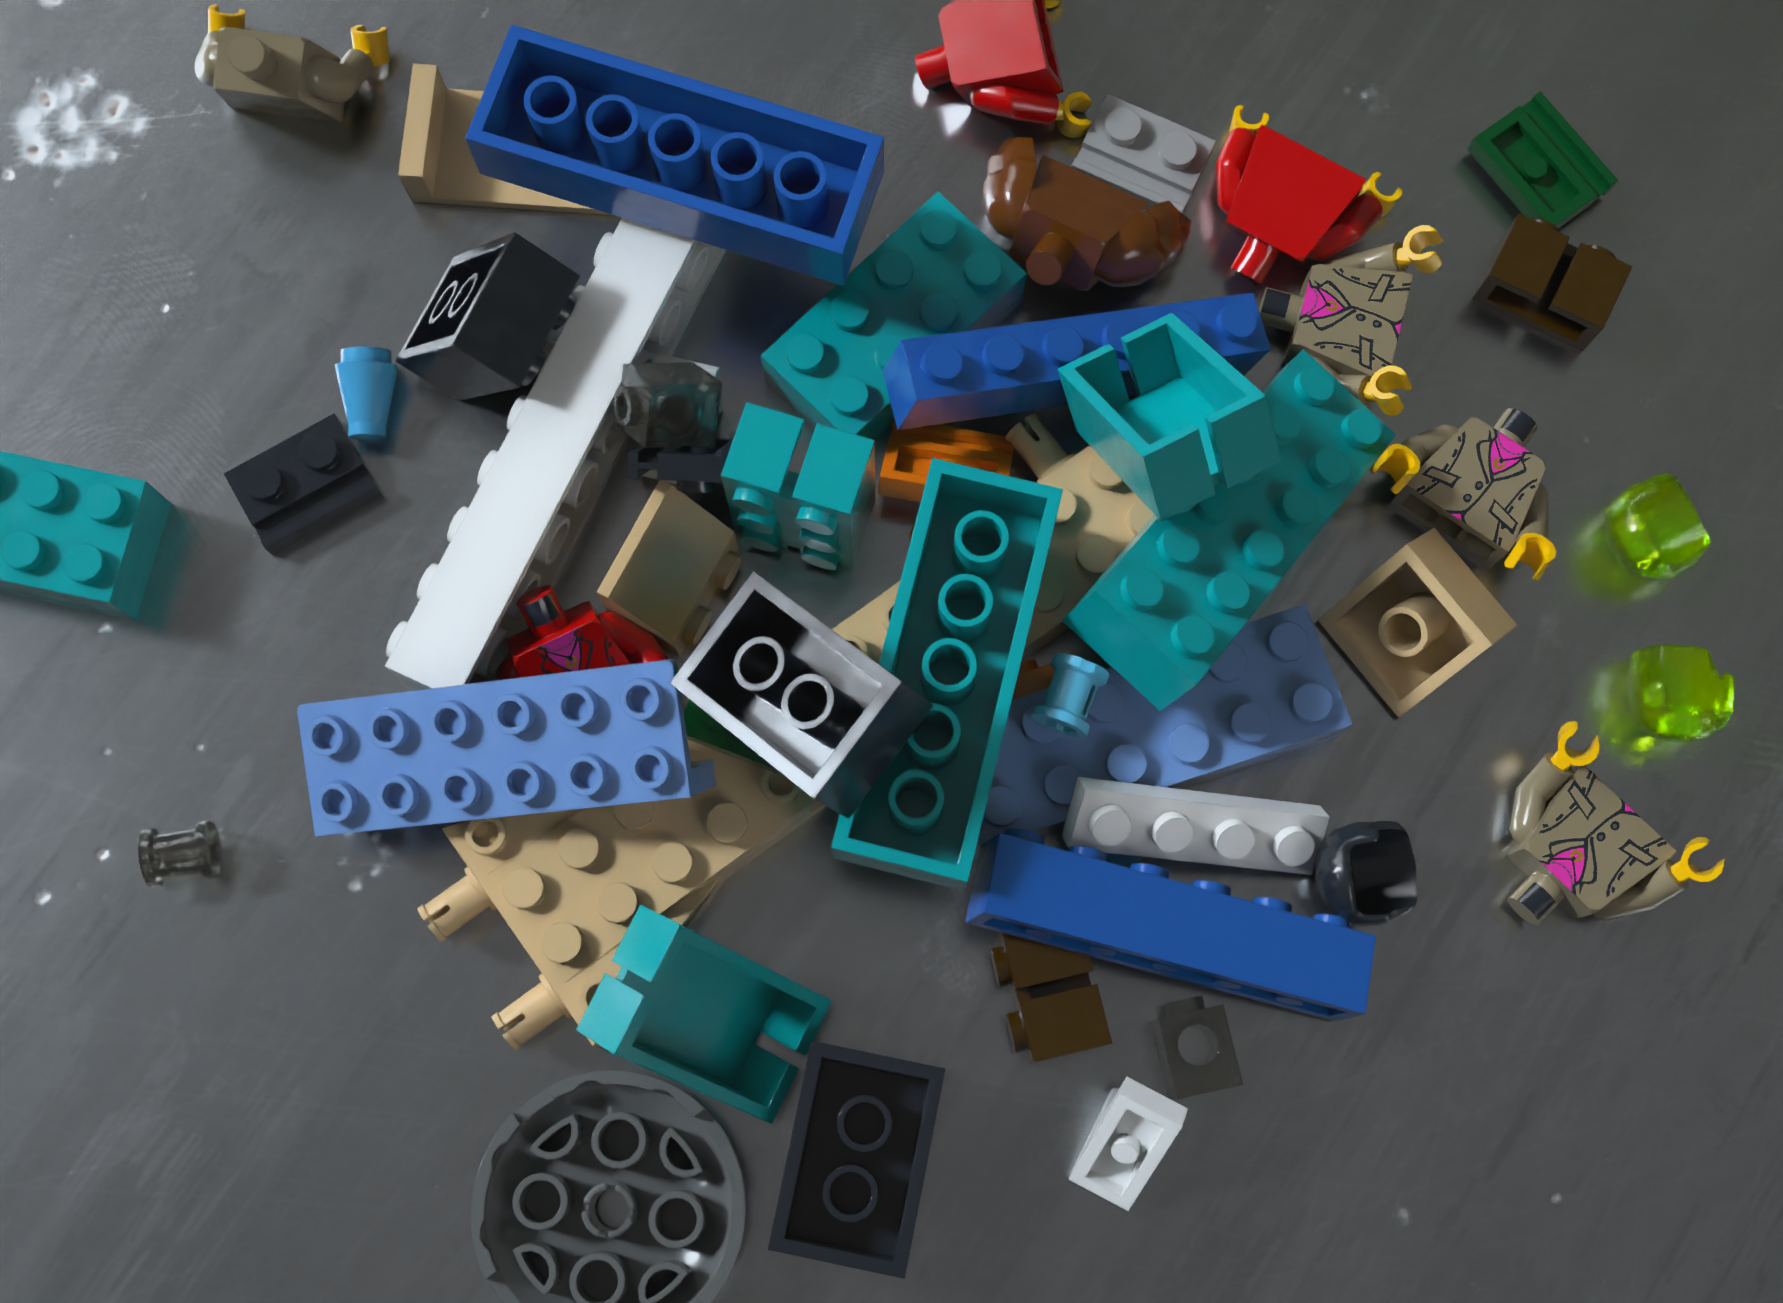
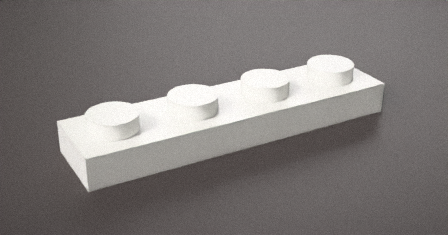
M1078 777L1062 832V838L1068 847L1085 846L1105 853L1312 875L1330 817L1320 805Z

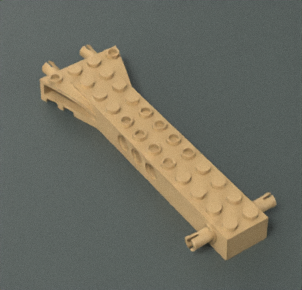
M1037 413L1025 418L1027 423L1025 427L1021 422L1016 424L1008 432L1005 439L1009 444H1012L1039 478L1036 483L1063 489L1021 663L1028 660L1070 629L1062 621L1063 618L1154 514L1090 445L1078 454L1067 455L1041 422V418ZM900 581L832 629L878 664ZM688 740L690 762L713 759L716 779L715 787L693 797L469 820L442 828L447 838L466 863L467 867L464 869L466 876L427 904H422L417 910L424 921L428 920L431 923L428 925V928L440 942L448 939L450 934L489 906L494 911L498 909L542 973L538 976L541 981L538 985L502 1011L496 1012L491 1016L498 1030L503 1028L504 1031H507L503 1034V1037L517 1051L525 1042L564 1014L567 1018L573 1017L579 1025L604 974L606 973L614 978L617 977L622 966L613 962L612 959L640 905L691 929L727 878L826 806L813 799L787 777ZM587 1037L593 1047L604 1049Z

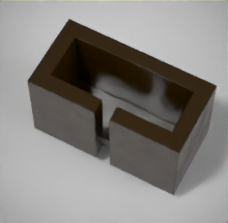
M1519 213L1500 240L1472 299L1584 351L1604 329L1633 266L1616 259L1611 251L1601 246L1581 243L1577 248L1569 244L1570 237L1560 233L1559 229L1552 223L1538 218L1530 219Z
M999 933L1000 946L991 948L990 955L999 988L1008 985L1011 988L1016 1011L1007 1013L1006 1021L1015 1053L1026 1051L1029 1064L1113 1044L1098 984L1091 985L1088 972H1092L1094 969L1090 956Z

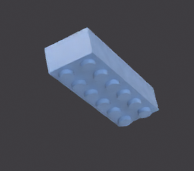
M1306 604L1246 623L1200 682L1162 711H1159L1114 668L1105 669L1110 675L1106 685L1097 688L1086 718V722L1091 726L1086 738H1076L1055 732L1038 724L1031 718L1034 706L1043 704L1048 688L1012 700L975 850L976 858L978 859L982 844L997 834L1004 833L1006 829H1024L1036 832L1042 836L1063 830L1078 777L1187 789L1336 739L1353 724Z

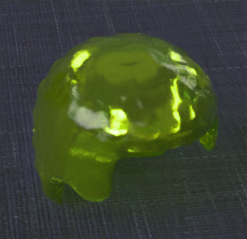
M1669 473L1658 474L1629 486L1610 502L1605 511L1603 523L1605 538L1613 557L1630 573L1645 580H1666L1680 575L1697 563V560L1707 551L1711 543L1710 537L1677 477Z
M1654 644L1637 649L1630 657L1629 669L1625 677L1626 689L1624 699L1626 712L1641 732L1648 734L1652 738L1671 743L1702 741L1715 735L1730 719L1733 712L1734 676L1724 673L1723 677H1721L1708 649L1703 647Z

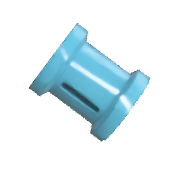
M1057 653V655L1053 656L1050 664L1055 672L1043 704L1034 706L1031 718L1038 724L1055 732L1076 738H1086L1091 727L1086 722V718L1097 688L1106 685L1110 674L1101 666L1081 657Z

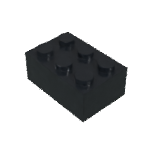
M516 232L453 257L395 362L458 401L520 388L521 384L526 386L532 382L544 364L546 353L540 349L551 329L558 330L573 311L576 298L570 294L580 275Z
M754 571L670 682L671 685L809 796L848 819L933 707L931 703Z
M811 1041L768 1250L905 1279L946 1068Z

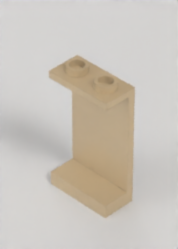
M413 63L398 176L411 202L612 215L480 174L465 137L484 91L447 89L437 65Z

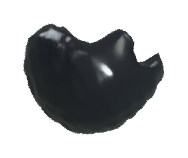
M1398 822L1351 823L1333 830L1321 844L1316 858L1315 879L1322 900L1334 915L1341 916L1353 925L1367 927L1387 924L1394 918L1410 912L1417 903L1415 857L1408 833Z

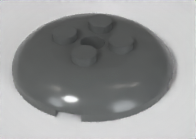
M606 1070L578 1074L546 1087L545 1090L531 1098L508 1117L491 1140L478 1168L472 1191L470 1225L473 1248L484 1280L488 1279V1282L502 1303H712L727 1282L742 1246L746 1223V1191L742 1170L729 1138L711 1113L685 1091L664 1080L631 1071ZM608 1189H614L625 1197L628 1209L630 1210L625 1223L618 1229L603 1226L595 1214V1204L598 1197Z

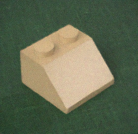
M659 480L598 588L597 594L606 611H615L651 632L661 648L680 657L687 642L696 645L703 636L712 616V611L707 609V606L717 588L726 590L738 572L742 556L736 554L739 548L735 532L681 491L676 490V487L663 480Z
M1435 527L1407 543L1318 619L1320 624L1398 718L1517 626L1515 621Z

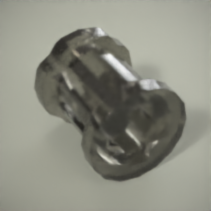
M209 820L197 823L195 829L160 834L156 828L142 830L139 835V864L142 876L149 887L164 885L166 878L200 873L206 878L220 876L222 870L221 841L214 822L211 823Z

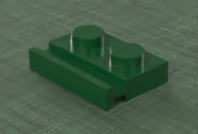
M1541 91L1535 94L1522 107L1518 106L1474 137L1467 148L1524 216L1530 219L1546 220L1557 228H1560L1585 210L1600 196L1610 192L1619 181Z

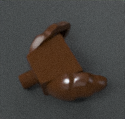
M1008 138L1001 145L998 152L992 155L987 162L986 180L983 183L982 201L986 217L999 235L1012 240L1008 254L1013 260L1026 265L1028 275L1038 284L1052 285L1057 281H1061L1080 291H1089L1099 281L1114 288L1137 286L1156 276L1161 269L1176 261L1182 254L1183 245L1191 233V220L1169 200L1147 208L1148 202L1045 155L1040 159L1036 170L1033 138Z

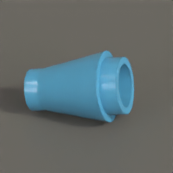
M370 346L341 349V363L335 364V371L348 422V437L351 439L380 440L387 438L386 425L398 366L392 364V352L389 349Z

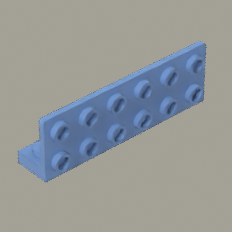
M672 659L314 702L299 705L297 708L315 837L690 798L716 786L713 759L690 762L682 695L678 689L670 684L678 672L677 663Z

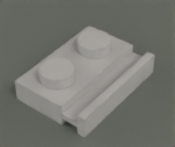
M1107 93L1071 167L1148 202L1147 208L1169 200L1183 213L1213 152L1216 140Z

